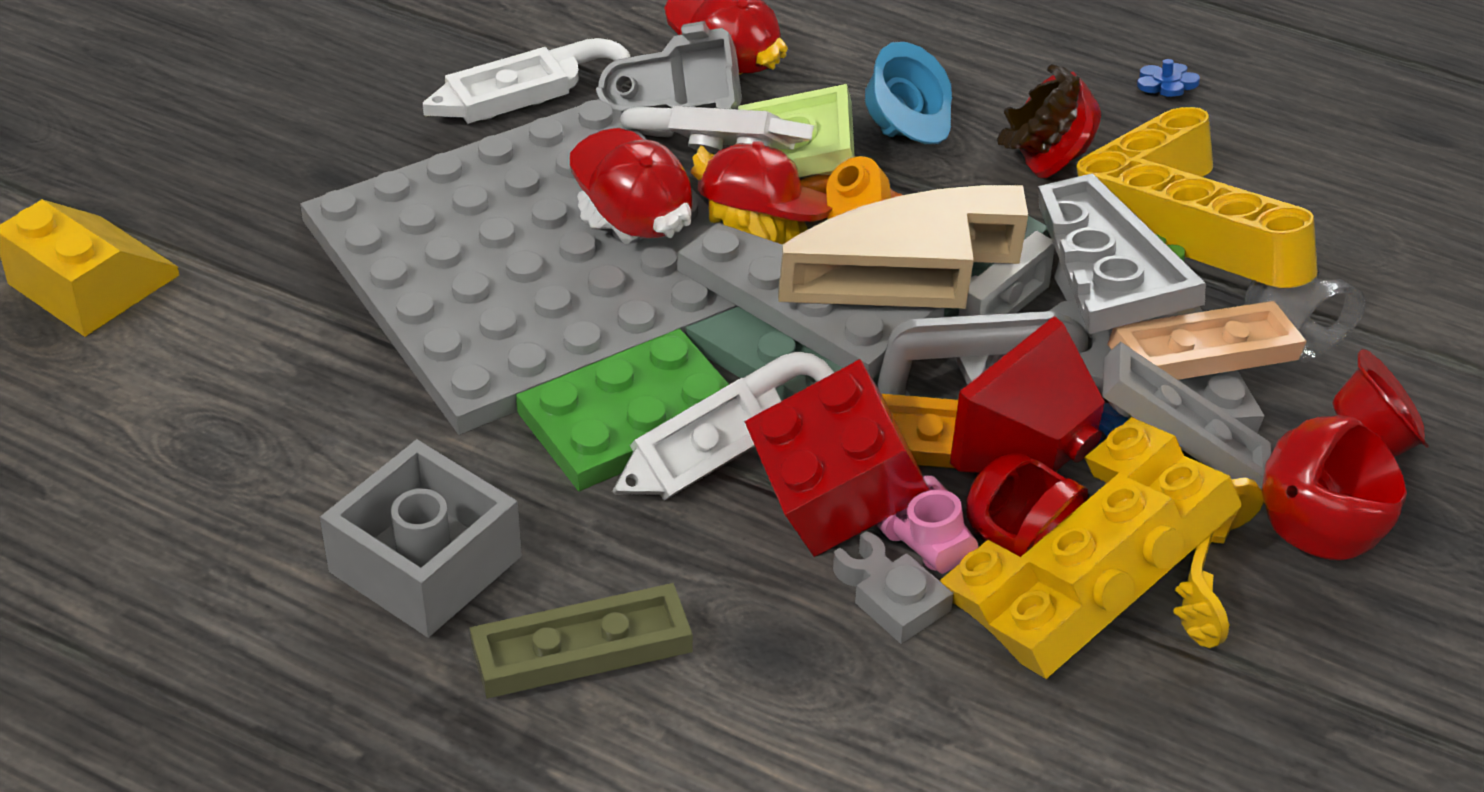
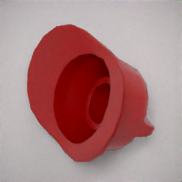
M1362 348L1358 352V369L1338 391L1332 401L1334 411L1337 415L1356 418L1368 429L1378 434L1394 457L1420 444L1428 448L1429 445L1425 441L1424 425L1413 401L1382 361L1370 351Z

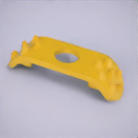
M1246 477L1232 479L1243 506L1196 547L1188 581L1181 582L1175 588V591L1183 597L1182 606L1173 609L1174 614L1181 619L1182 626L1187 634L1200 646L1207 648L1223 643L1229 633L1226 611L1219 598L1213 593L1214 575L1203 571L1211 542L1224 544L1230 530L1239 528L1249 522L1260 511L1264 502L1259 485L1255 480Z

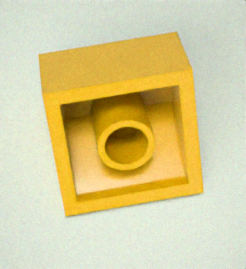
M41 199L0 224V258L7 283L84 337L179 276L178 266L99 215Z

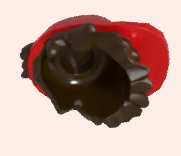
M1054 64L1049 65L1047 71L1053 75L1029 91L1030 97L1025 105L1017 109L1013 107L1004 109V114L1011 129L1007 127L1002 129L997 137L998 145H1002L1006 149H1020L1025 157L1026 164L1038 178L1050 177L1071 160L1084 154L1094 141L1101 121L1099 104L1087 85L1074 72Z

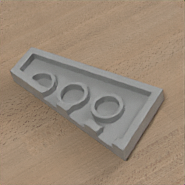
M1093 173L1039 186V209L1089 334L1155 317H1171L1179 311L1205 305L1206 283Z
M720 223L713 225L677 252V270L842 368L861 359L872 378L880 373L889 337L899 324L913 319L944 317L945 308L778 302L783 245Z

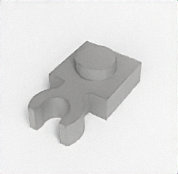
M867 531L860 535L859 554L864 559L852 558L841 548L834 551L833 571L840 581L856 587L855 604L900 644L952 610V591L908 553L894 562L890 561L885 556L884 543L876 535Z

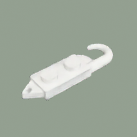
M601 38L586 39L552 50L542 47L445 75V84L423 102V113L425 116L463 117L468 124L479 120L491 119L502 113L529 105L541 104L546 100L569 94V89L574 87L579 80L578 64L599 58L616 61L628 58L630 54L621 44Z
M672 106V108L632 107L625 110L620 118L623 127L626 129H638L643 135L656 137H671L676 132L689 138V147L698 150L701 145L710 153H717L722 150L723 145L752 144L754 141L764 142L765 146L776 149L794 150L795 143L811 141L814 125L783 120L768 111L682 106Z
M793 352L782 355L746 377L736 380L635 439L630 445L633 453L619 477L613 493L661 495L664 501L755 447L744 421L781 402L776 388L799 375L813 377L818 382L833 374L834 371L823 359L812 353ZM626 478H633L635 486H628Z

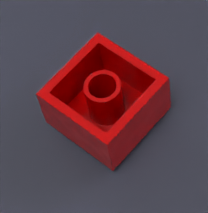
M861 359L744 421L784 515L814 557L878 524L891 515H895L908 508L909 503L914 497L923 492L930 491L885 399Z

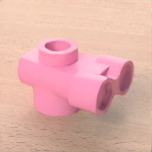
M924 476L930 491L917 495L911 500L908 508L895 515H891L876 524V526L888 539L905 542L923 558L926 567L944 574L954 569L964 556L977 549L978 542L964 524L960 499L955 494L949 492L935 477Z

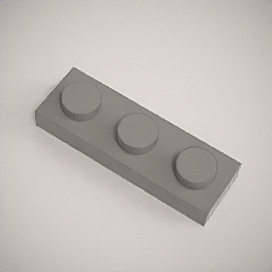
M1118 343L1104 357L1103 397L1107 399L1114 410L1125 417H1134L1137 420L1175 435L1181 450L1204 465L1229 475L1231 479L1246 477L1255 480L1262 490L1265 464L1271 456V443L1124 343Z

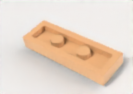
M1269 301L1145 320L1112 329L1107 345L1112 350L1118 343L1122 342L1177 380L1296 361L1299 360L1307 341L1276 302Z

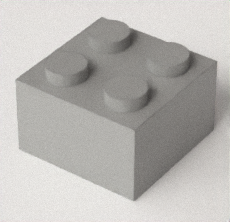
M418 439L413 441L320 516L329 572L428 638L522 556L518 501Z

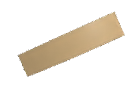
M980 185L936 189L901 195L864 205L827 219L783 244L778 302L966 309L973 262L1020 264L1028 220L1023 185Z

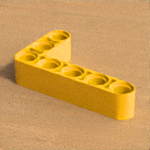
M1181 107L1164 112L1078 161V177L1093 173L1151 231L1165 238L1166 245L1173 244L1183 247L1185 257L1278 288L1302 286L1311 282L1317 276L1314 216L1311 211L1204 178L1213 169L1209 115L1201 108Z

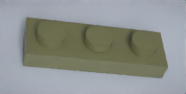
M674 583L469 627L471 646L486 699L693 652V634Z

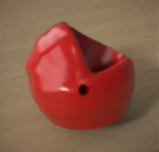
M1345 415L1322 416L1309 419L1301 423L1297 428L1285 433L1278 439L1271 456L1266 461L1262 483V495L1268 519L1276 533L1296 548L1313 556L1329 560L1351 559L1373 549L1398 522L1407 497L1404 477L1397 461L1383 439L1356 418Z

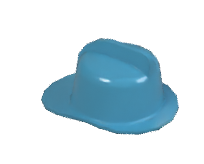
M892 42L882 48L875 61L874 73L865 89V105L872 119L881 127L882 133L888 137H894L895 135L907 136L923 144H939L947 139L951 128L952 91L945 69L933 55L920 46L908 42Z

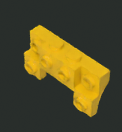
M1133 417L1111 431L1101 444L1085 456L1092 475L1106 482V484L1021 557L990 540H986L977 549L964 556L954 569L939 580L953 592L952 603L963 609L990 631L1020 664L1045 679L1051 676L1243 506L1231 477L1184 456L1175 435Z

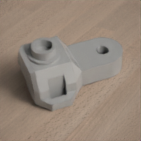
M705 21L684 24L681 27L682 35L673 36L662 52L618 59L610 63L600 76L599 84L596 88L597 95L601 101L607 102L612 109L620 110L622 113L632 107L672 108V106L737 110L742 100L737 53L732 37L723 28L710 30ZM631 81V89L628 92L622 93L621 87L623 83Z

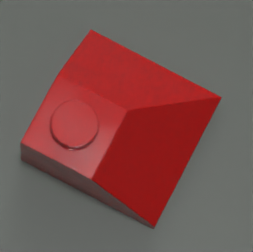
M1053 316L959 391L949 462L959 472H980L995 458L1009 453H1020L1030 456L1056 472L1070 459L1075 463L1082 461L1100 441L1102 433L1099 431V425L1105 401L1067 328L1057 317Z

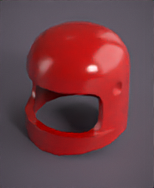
M1009 453L995 458L975 478L967 497V518L975 533L984 541L990 540L1021 557L1087 501L1088 489L1075 480L1064 478L1030 456L1020 453Z

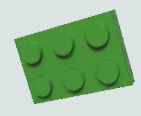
M679 328L516 394L517 413L579 492L621 474L633 453L630 445L635 439L729 384Z

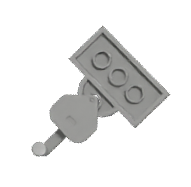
M1059 259L1054 278L1067 301L1060 302L1049 311L908 320L899 324L889 337L877 388L881 394L910 396L906 390V384L913 360L955 357L968 385L1055 316L1067 328L1103 397L1104 357L1111 351L1107 344L1112 329L1092 334L1088 333ZM1200 306L1191 309L1179 311L1174 316L1203 311L1200 308ZM1238 370L1179 380L1258 433L1264 419V414Z

